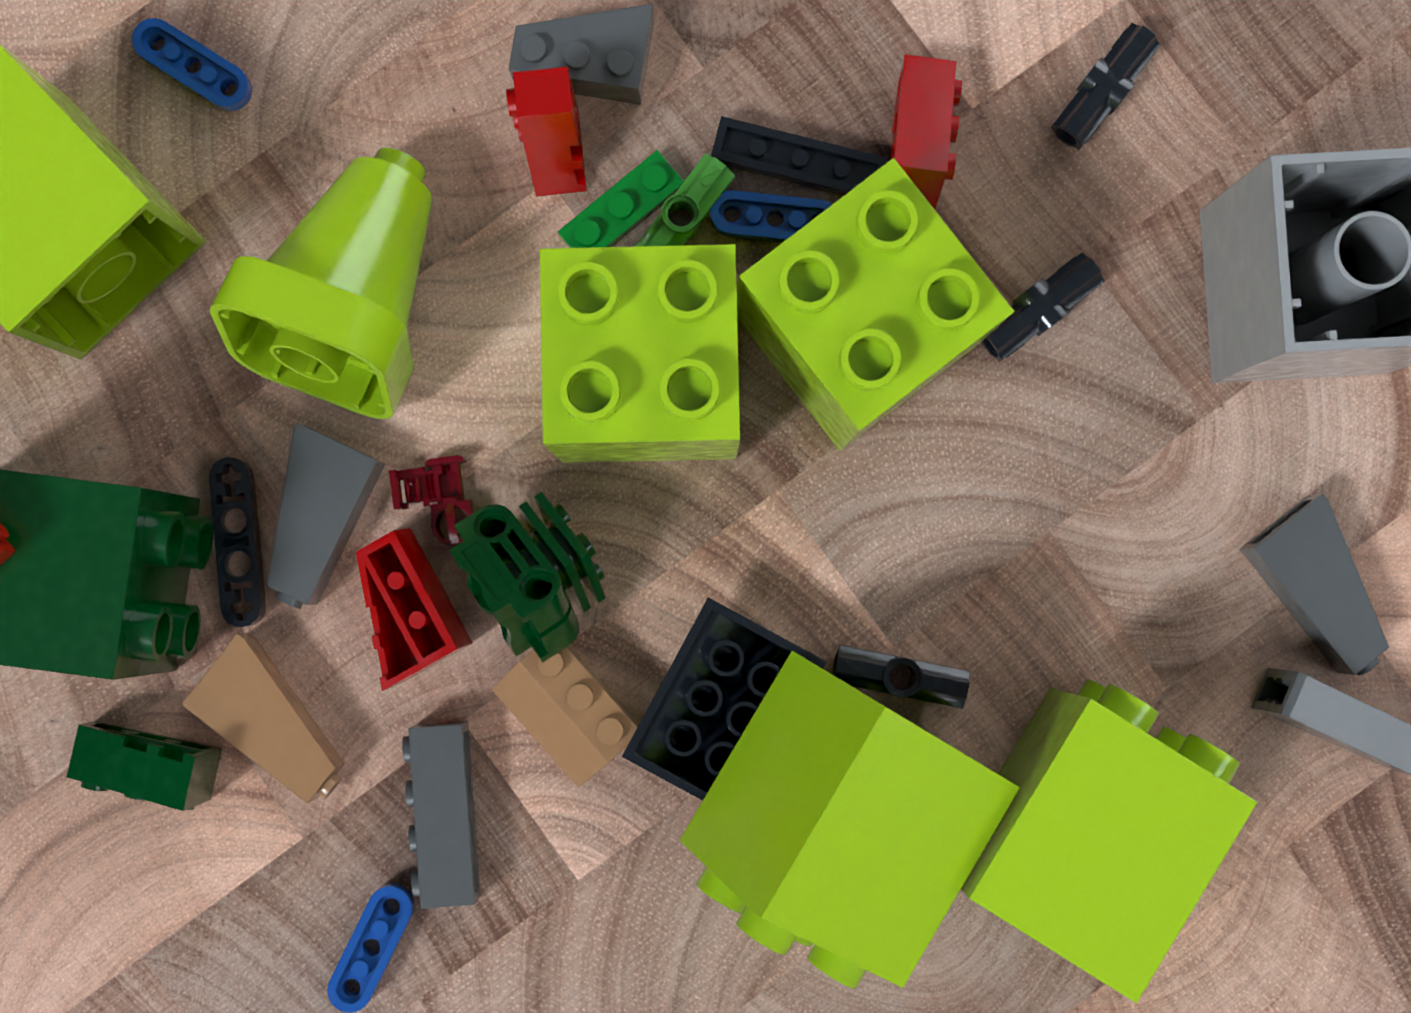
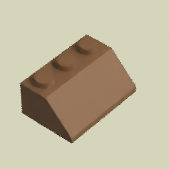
M571 645L543 663L534 650L530 651L492 688L493 692L577 787L581 786L627 747L639 725V722Z

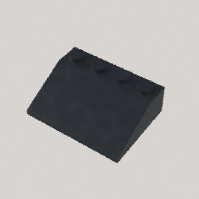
M708 597L622 757L703 801L791 651L796 652L822 669L827 661Z

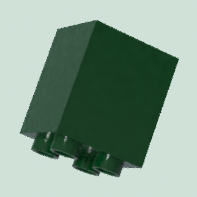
M0 469V523L9 533V537L6 540L16 551L0 565V665L110 680L175 671L177 657L190 658L196 649L200 634V609L197 605L185 604L190 569L202 570L205 568L213 545V523L211 518L198 516L200 499L141 487Z

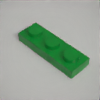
M656 150L558 230V235L569 248L612 247L660 208L670 196L677 192L684 181L661 153Z

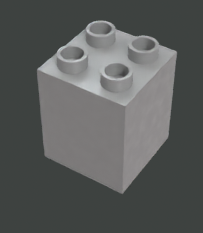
M1411 148L1271 155L1200 210L1212 383L1387 374L1411 366Z

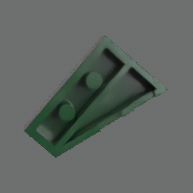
M93 721L78 725L66 777L81 781V787L88 790H112L122 793L130 799L150 801L181 811L194 810L195 806L211 800L222 748Z

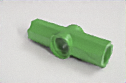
M705 153L677 192L664 202L661 213L636 246L685 245L688 240L698 233L700 224L709 214L710 209L721 194L734 181L735 175L717 158ZM678 209H685L693 215L692 221L683 227L674 225L669 220V217Z

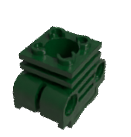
M540 492L534 498L545 525L527 502L519 506L530 535L507 507L498 504L488 505L454 525L464 541L449 551L457 566L467 573V586L474 599L484 612L490 614L500 624L503 639L514 655L517 657L532 647L543 663L569 646L579 633V622L566 594V590L583 612L589 610L591 606L581 580L598 603L604 600L606 596L600 583L605 578L604 573L598 563L594 564L591 560L596 555L592 544L584 533L581 532L576 536L566 523L571 521L563 506L559 502L552 506L544 494Z

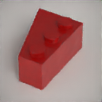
M905 54L898 79L891 132L893 134L892 150L889 161L893 158L897 161L935 210L945 179L952 180L955 172L956 153H949L950 142L955 143L958 135L959 116H953L952 112L953 106H959L962 80L955 79L957 61Z
M568 67L512 72L514 88L506 89L509 116L513 117L515 130L518 129L519 140L524 144L536 197L587 191L579 109Z
M411 528L393 530L356 551L366 608H370L373 624V647L377 649L382 677H379L382 691L407 681L473 643Z

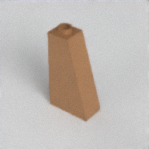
M237 633L181 705L308 804L319 796L325 800L340 783L342 778L337 773L345 763L257 638L251 633Z

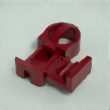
M460 455L428 459L425 466L428 468L433 467V470L425 471V467L399 471L389 470L394 510L410 509L409 504L423 502L424 507L430 506L433 535L439 542L448 546H457L464 541L463 539L459 540L458 532L454 527L456 524L455 508L464 510L468 516L474 513L472 501L465 500L460 463H466V459ZM402 480H404V487H405V495H406V502H405V503H403V497H402V489H401V481H402ZM431 502H437V503H438V504L430 505ZM444 512H446L450 541L445 539L439 527L440 519Z

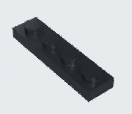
M723 116L720 118L711 157L717 158L728 167L840 195H846L889 162L887 157Z

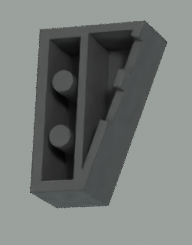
M653 4L517 25L515 27L509 62V71L512 79V72L568 67L576 95L641 105L655 22Z

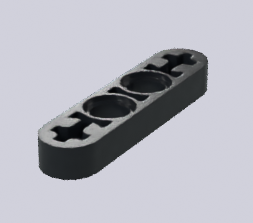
M226 457L214 463L209 473L220 607L223 618L227 623L235 627H249L261 621L266 610L255 481L252 468L246 462L237 458ZM230 466H232L233 471L241 472V480L234 482V493L237 496L244 495L245 502L228 501L223 503V496L232 497L230 484L222 482V475L229 474ZM235 508L241 509L247 518L246 526L238 533L230 532L225 526L226 514ZM242 551L249 556L251 566L245 575L237 577L232 574L228 564L230 557L234 553ZM252 581L253 589L243 588L245 601L253 602L254 607L253 611L246 612V619L243 620L242 613L234 612V604L241 603V589L231 590V583L245 584Z

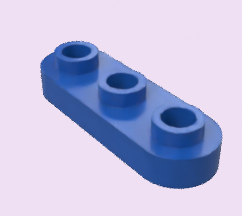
M146 19L134 29L132 35L133 48L148 64L222 110L236 111L243 108L249 102L252 95L251 82L246 74L236 65L162 19ZM158 40H165V45L162 49L157 51L153 49L154 44ZM201 62L199 71L189 73V68L193 63ZM229 85H237V90L233 95L225 96V89Z
M731 190L723 192L710 209V219L715 230L726 237L783 243L832 204L820 199ZM733 209L740 214V218L736 222H728L723 216L724 213ZM771 214H777L782 218L783 223L778 227H772L767 223L766 219Z
M396 883L386 884L370 897L328 983V998L336 1009L346 1013L357 1012L364 1008L372 999L414 913L415 901L413 895L403 885ZM389 898L396 899L400 904L399 912H390L386 908V900ZM368 939H375L379 942V952L373 953L367 949L366 942ZM347 980H357L360 984V992L353 993L349 991Z

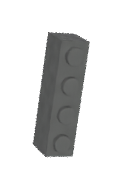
M468 721L412 726L408 728L409 736L403 737L402 751L404 762H411L412 780L406 781L405 796L407 806L414 807L415 825H410L408 831L410 851H417L418 869H413L411 876L413 896H420V909L474 905L480 898Z

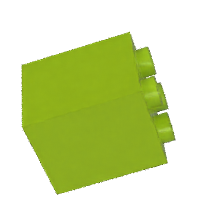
M0 44V324L8 333L81 360L207 241L67 95Z
M894 158L739 276L737 289L738 321L839 451H842L973 350L1015 312Z
M736 244L539 249L543 445L562 463L736 459L740 443Z
M791 651L679 841L706 866L696 882L697 887L718 903L740 913L741 915L736 925L758 943L781 955L788 953L794 941L807 947H811L814 944L807 959L820 971L852 989L857 988L866 971L903 988L1020 787L796 652Z
M1087 679L1077 695L1054 688L1049 689L998 774L1019 786L1020 789L961 890L975 903L1137 1004L1258 802L1229 785L1241 765L1236 759L1193 734H1189L1186 738L1165 726L1162 727L1155 739L1147 733L1158 717V711L1113 684L1109 683L1107 687H1104Z

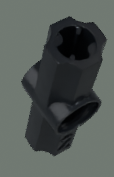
M1131 23L1124 30L1104 59L1101 57L1076 89L1078 93L1051 126V129L1060 141L1078 150L1088 142L1106 115H1111L1135 85L1134 79L1161 46L1156 38V34L1144 25L1139 26Z
M1080 253L1077 257L1075 256L1048 279L1044 280L1042 278L1017 297L1011 306L1015 312L989 334L981 344L999 362L1009 357L1034 335L1040 336L1070 313L1068 309L1104 283L1105 280L1102 277L1100 268L1084 253Z
M840 644L835 656L832 674L853 687L963 709L970 684V671ZM905 664L910 669L911 680L906 687L896 689L890 683V672L895 666Z

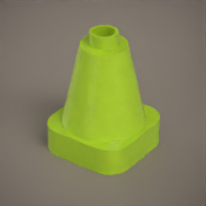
M380 148L375 157L355 158L267 260L250 256L237 257L210 307V314L229 354L247 369L275 383L367 417L376 419L392 418L414 371L407 327L433 203L429 189L422 183L426 176L424 167L410 155L393 148Z

